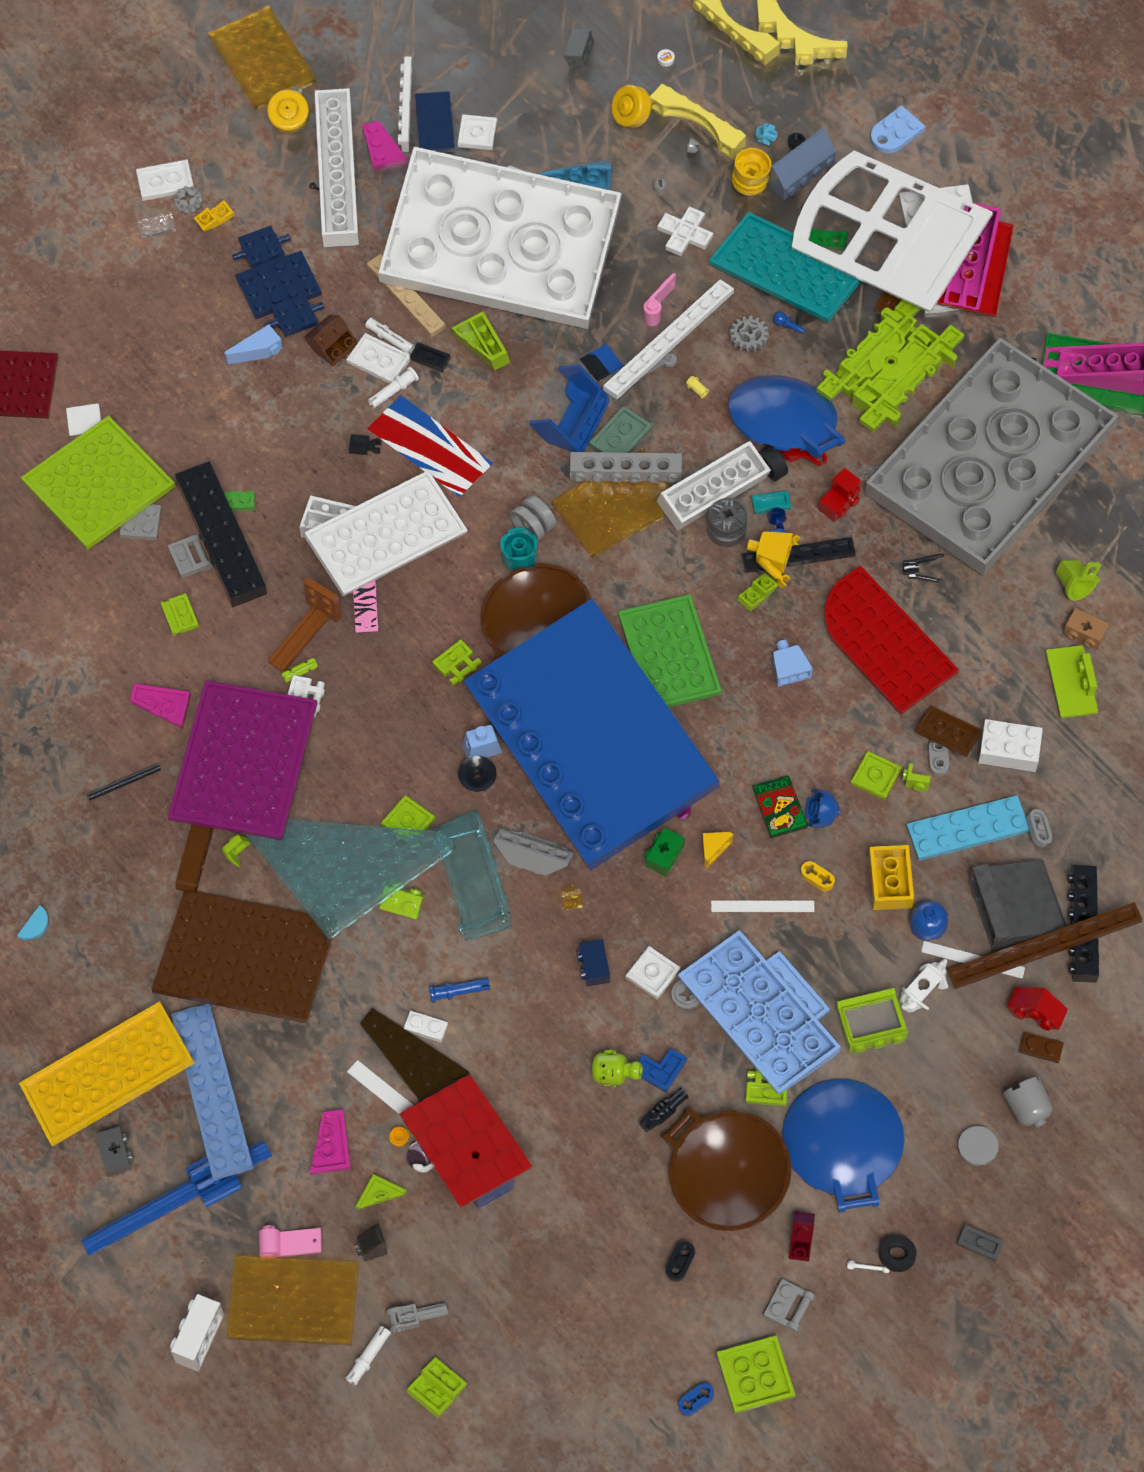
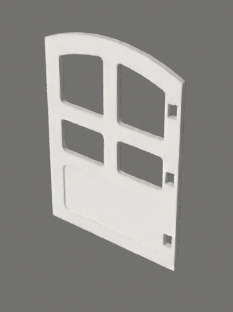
M853 151L834 165L810 193L797 220L792 249L931 313L992 217L993 212L857 151ZM867 163L875 165L874 170L866 167ZM855 168H860L888 181L887 186L869 212L829 195L833 188ZM915 183H916V184L922 186L923 189L920 191V190H917V189H915V188H913V187L915 186ZM903 188L925 197V200L906 228L899 227L882 219L899 191ZM963 205L972 208L970 212L962 210ZM821 207H825L861 224L841 255L809 241L815 217ZM875 231L898 241L879 271H873L855 262Z

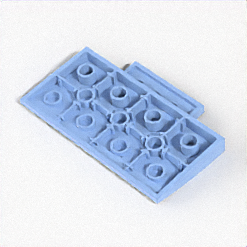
M740 930L678 974V978L778 1095L840 1053L841 1046L818 1021L830 1012V1008L780 951L768 960H765Z

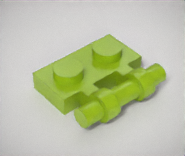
M460 639L433 660L432 665L444 677L451 673L453 677L448 681L454 686L457 683H461L469 673H474L482 662L479 658H476L474 661L470 659L473 656V651ZM464 663L466 667L459 671L457 668Z
M757 1069L756 1071L748 1070L747 1078L755 1079V1082H747V1104L786 1107L787 1090L778 1095L769 1083H761V1080L765 1079Z

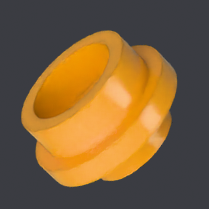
M395 1127L389 1133V1140L394 1146H404L409 1141V1132L404 1127Z

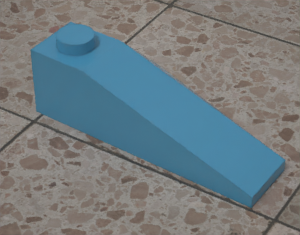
M592 161L540 172V175L610 190L612 162Z

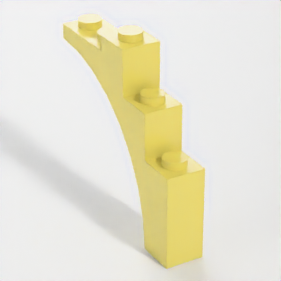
M756 0L758 32H775L776 40L780 43V49L794 48L795 65L813 64V59L846 58L847 41H833L811 35L794 25L781 11L776 0Z

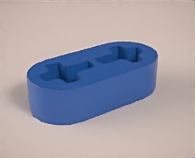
M702 1383L684 1395L678 1404L679 1412L683 1416L689 1417L704 1408L714 1398L713 1387L710 1384ZM702 1389L704 1391H710L708 1393V1398L703 1396L698 1400V1397L701 1395ZM693 1400L695 1401V1403L692 1404V1410H689L688 1408L685 1410L683 1409L684 1402H687L689 1404Z

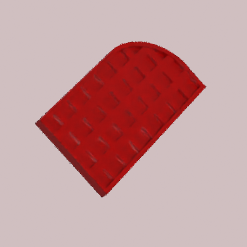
M861 565L833 586L826 601L824 616L825 626L830 639L900 715L959 673V669Z

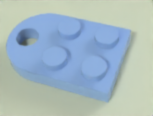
M901 105L873 127L871 143L880 152L894 153L923 133L926 126ZM878 140H885L886 143L880 144Z

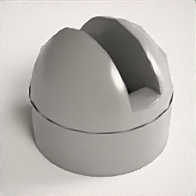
M689 138L686 152L697 153L699 149H696L695 146H700L699 142Z
M662 177L656 178L653 182V190L657 193L665 192L667 189L666 180Z

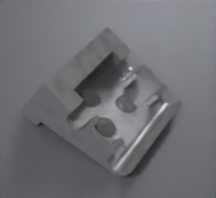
M1043 860L990 867L988 864L973 867L969 885L992 953L1067 927Z

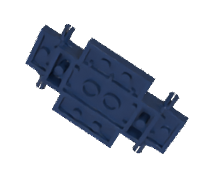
M268 226L238 237L241 251L232 254L234 261L242 258L246 259L250 269L236 274L235 278L255 320L272 314L274 320L265 322V326L268 324L271 328L277 326L282 331L284 337L318 325L315 312L324 309V305L322 302L311 305L308 300L321 296L322 293L302 251L287 256L284 255L281 244L291 241L289 234L278 237L272 227Z

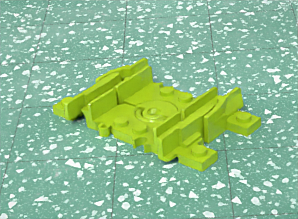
M902 300L895 307L894 311L885 308L881 312L882 322L874 325L876 333L868 331V336L857 346L856 351L854 349L847 350V358L840 363L837 376L827 369L824 371L825 380L817 387L816 391L830 402L840 392L852 399V406L864 413L860 417L859 423L872 432L885 420L897 427L901 416L899 412L900 404L908 400V397L904 394L910 393L913 396L914 390L925 379V374L928 377H933L935 372L939 371V367L943 362L953 368L956 364L957 355L952 350L964 339L965 334L952 325H949L940 336L923 324L916 328L917 320L913 317L921 308ZM892 360L894 361V363L889 364L888 361Z

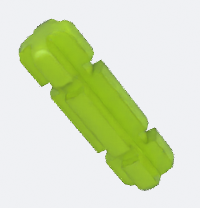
M310 658L306 660V663L302 662L290 668V671L282 672V678L285 682H289L292 680L293 675L301 676L309 672V669L317 668L316 660Z

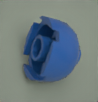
M814 789L811 791V793H814L812 798L808 797L805 819H809V823H807L809 827L825 828L838 818L840 807L835 796L830 792Z
M934 901L918 903L912 909L909 916V926L912 934L924 941L941 938L948 927V914L945 908Z

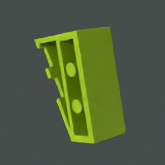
M483 311L451 328L455 339L494 371L511 363L507 351Z

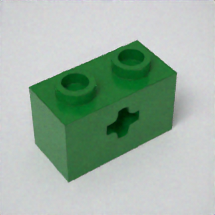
M664 827L661 833H657L653 842L655 843L652 849L649 848L644 858L646 859L647 868L666 877L685 846V837Z

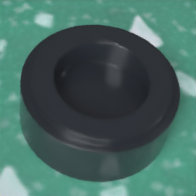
M801 133L790 134L788 137V147L792 150L805 141V137Z

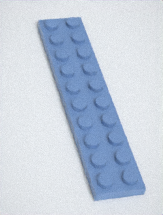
M206 1003L171 1013L174 1027L195 1063L186 1068L185 1071L213 1180L254 1169L210 1004Z

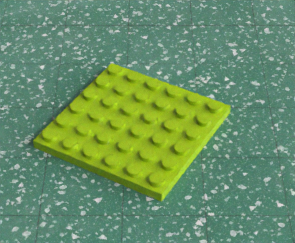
M109 415L21 477L22 482L87 550L176 487L175 482Z

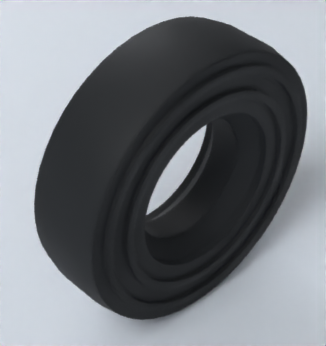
M889 1236L880 1246V1261L884 1267L893 1272H904L910 1269L916 1260L915 1245L904 1236ZM894 1247H899L904 1250L906 1256L902 1260H896L890 1255V1250Z

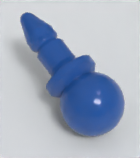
M784 312L774 314L773 322L777 326H783V328L788 326V328L796 332H805L800 325L790 321L791 317H787Z

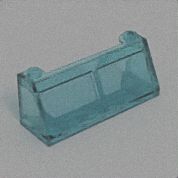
M478 809L434 829V837H431L434 849L438 848L460 917L461 923L457 924L460 935L464 934L467 941L511 929L510 910Z

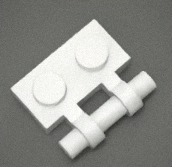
M293 675L288 695L308 698L309 694H313V699L318 702L315 718L320 710L321 705L319 703L321 697L324 696L325 683L318 681L317 686H311L312 679Z

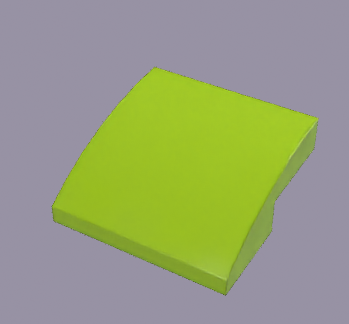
M435 1357L422 1370L421 1375L407 1388L406 1393L435 1417L439 1418L459 1396L467 1383Z

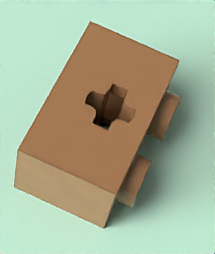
M1075 608L1065 626L1063 634L1071 640L1083 643L1088 648L1098 650L1107 634L1109 623Z

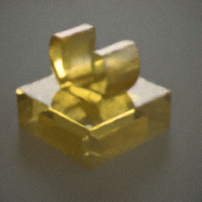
M573 885L565 886L566 891H561L563 911L582 908L580 888L574 889Z

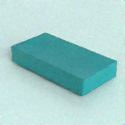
M788 491L751 496L754 515L791 510Z

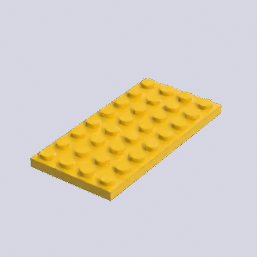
M159 1001L26 1078L19 1085L53 1147L195 1063Z

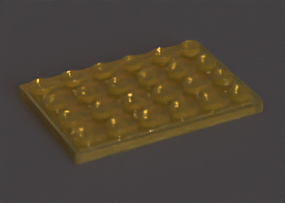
M270 6L208 33L211 42L255 110L268 105L271 97L279 91H299L317 82L315 75Z
M642 449L641 451H639V452H637V453H647V452L645 451V449ZM585 481L553 499L551 504L589 556L593 558L666 517V514L657 503V499L661 492L672 487L669 482L651 483L649 481L637 483L631 481Z
M235 1256L227 1339L352 1346L359 1263Z

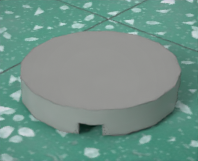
M982 1126L967 1128L958 1140L960 1157L972 1166L989 1165L998 1153L999 1143L995 1134Z

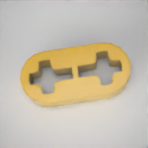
M812 861L805 862L802 865L801 877L805 881L824 892L833 889L835 878L830 872ZM806 869H813V873L806 874ZM829 879V884H822L823 880Z

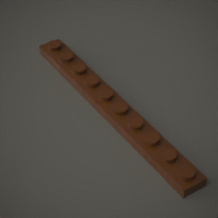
M1135 902L947 969L954 989H958L1142 922V917Z

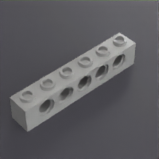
M571 452L570 481H631L634 483L640 481H649L651 483H675L681 481L682 453Z

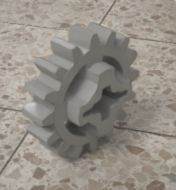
M743 316L742 321L736 319V324L732 323L730 341L734 342V347H740L739 351L746 349V353H749V350L755 353L756 348L762 350L763 345L767 344V339H769L768 327L765 326L764 321L759 322L758 317L753 320L752 316L749 319Z

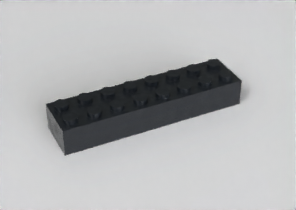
M210 461L176 473L175 477L179 490L231 607H236L266 595L264 580Z

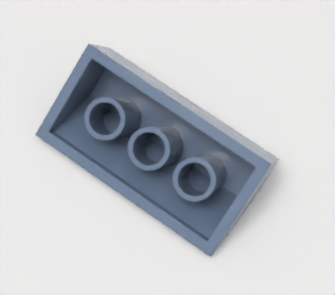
M824 128L820 129L771 166L769 187L783 200L788 196H793L799 188L806 186L811 179L818 177L827 167L830 168L835 163L836 150Z

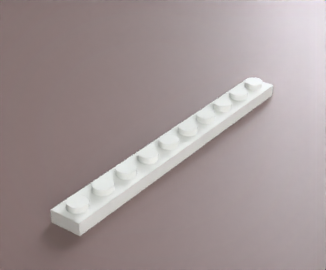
M720 279L605 383L603 390L615 399L622 396L734 293V288Z

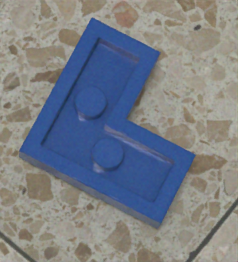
M671 1048L660 1064L642 1054L638 1061L643 1066L641 1079L667 1093L686 1064L687 1058Z

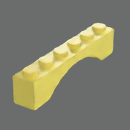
M720 0L692 1V6L696 11L702 13L708 21L713 22L720 31L725 32L732 41H736L743 50L748 51L757 61L766 65L779 54L780 43L768 33L749 30L736 23L726 13Z
M661 84L650 96L652 110L662 116L682 117L698 123L713 136L719 151L731 159H734L745 147L746 135L741 130L730 126L728 122L717 118L713 113H709L700 105L691 102L684 95L678 94L671 87Z

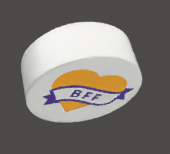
M668 49L661 50L657 55L659 65L663 67L673 65L675 60L674 53Z

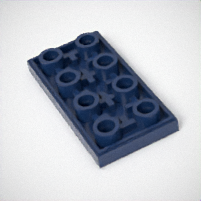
M450 91L415 94L419 147L440 153L455 151Z

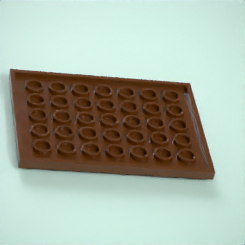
M184 891L152 986V993L307 1024L336 929L337 919L197 891L195 893Z

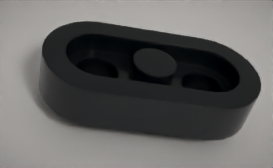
M683 1241L676 1245L666 1265L665 1272L669 1280L678 1282L684 1279L695 1257V1248L690 1242ZM687 1251L688 1255L682 1256L681 1252ZM678 1269L680 1273L675 1275L672 1273V1270Z

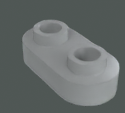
M931 741L928 747L929 770L934 776L942 777L949 770L948 748ZM937 763H941L943 766L939 767Z
M1039 809L1032 810L1026 817L1032 841L1039 847H1045L1052 841V833L1047 816Z

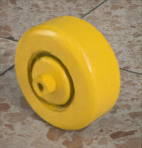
M624 85L619 88L613 97L611 105L614 120L623 127L637 128L643 125L651 111V99L648 92L644 88L635 85Z
M279 91L271 97L267 106V115L271 125L281 133H296L303 129L309 120L308 103L297 91Z

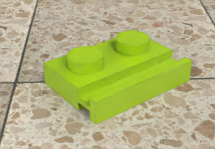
M186 593L168 599L169 601L160 602L173 636L199 628Z

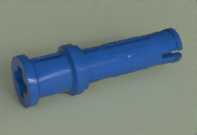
M488 977L452 985L447 982L441 986H429L432 1003L441 999L452 1000L453 996L490 990Z

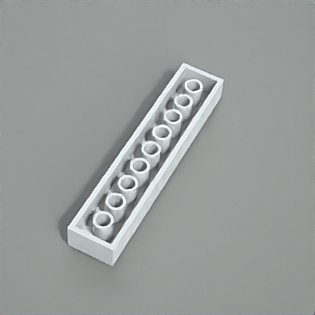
M350 88L316 90L315 106L323 246L359 245Z

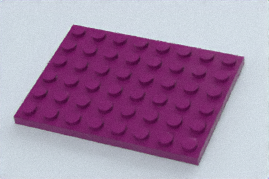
M205 680L169 810L168 820L282 841L318 704L317 700Z

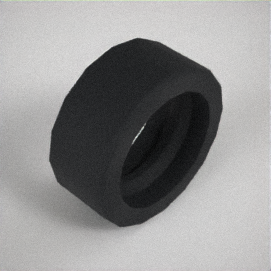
M768 445L758 451L771 470L768 474L771 480L777 481L788 474L787 464L780 452L774 449V446Z

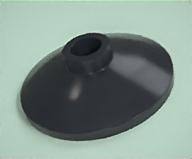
M482 756L467 758L462 762L458 770V778L462 786L474 792H481L490 788L497 776L496 767L493 762ZM480 775L481 778L476 779L474 776Z

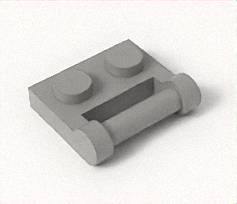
M193 535L167 545L181 579L200 571H208L213 567L202 548L199 535ZM188 546H194L201 561L200 563H195Z
M782 1279L763 1317L797 1333L800 1328L799 1323L810 1302H813L815 1295ZM798 1296L802 1298V1301L792 1320L788 1321L786 1317Z

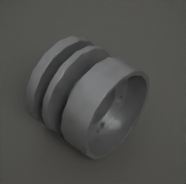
M731 498L720 499L713 503L709 509L707 529L709 538L713 543L720 547L728 548L742 542L747 528L748 514L745 506L738 500Z

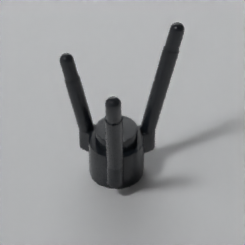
M936 554L915 560H903L904 575H909V579L942 583V579L916 575V572H919L920 563L937 560V558L944 557V554Z

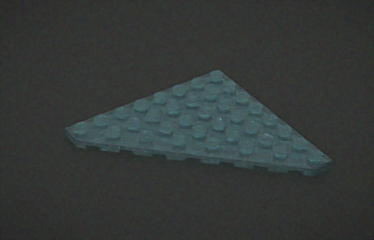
M300 820L287 821L282 841L245 834L328 940L456 849L449 837L440 831Z

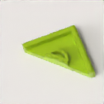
M373 1174L355 1207L359 1210L406 1195L407 1190Z

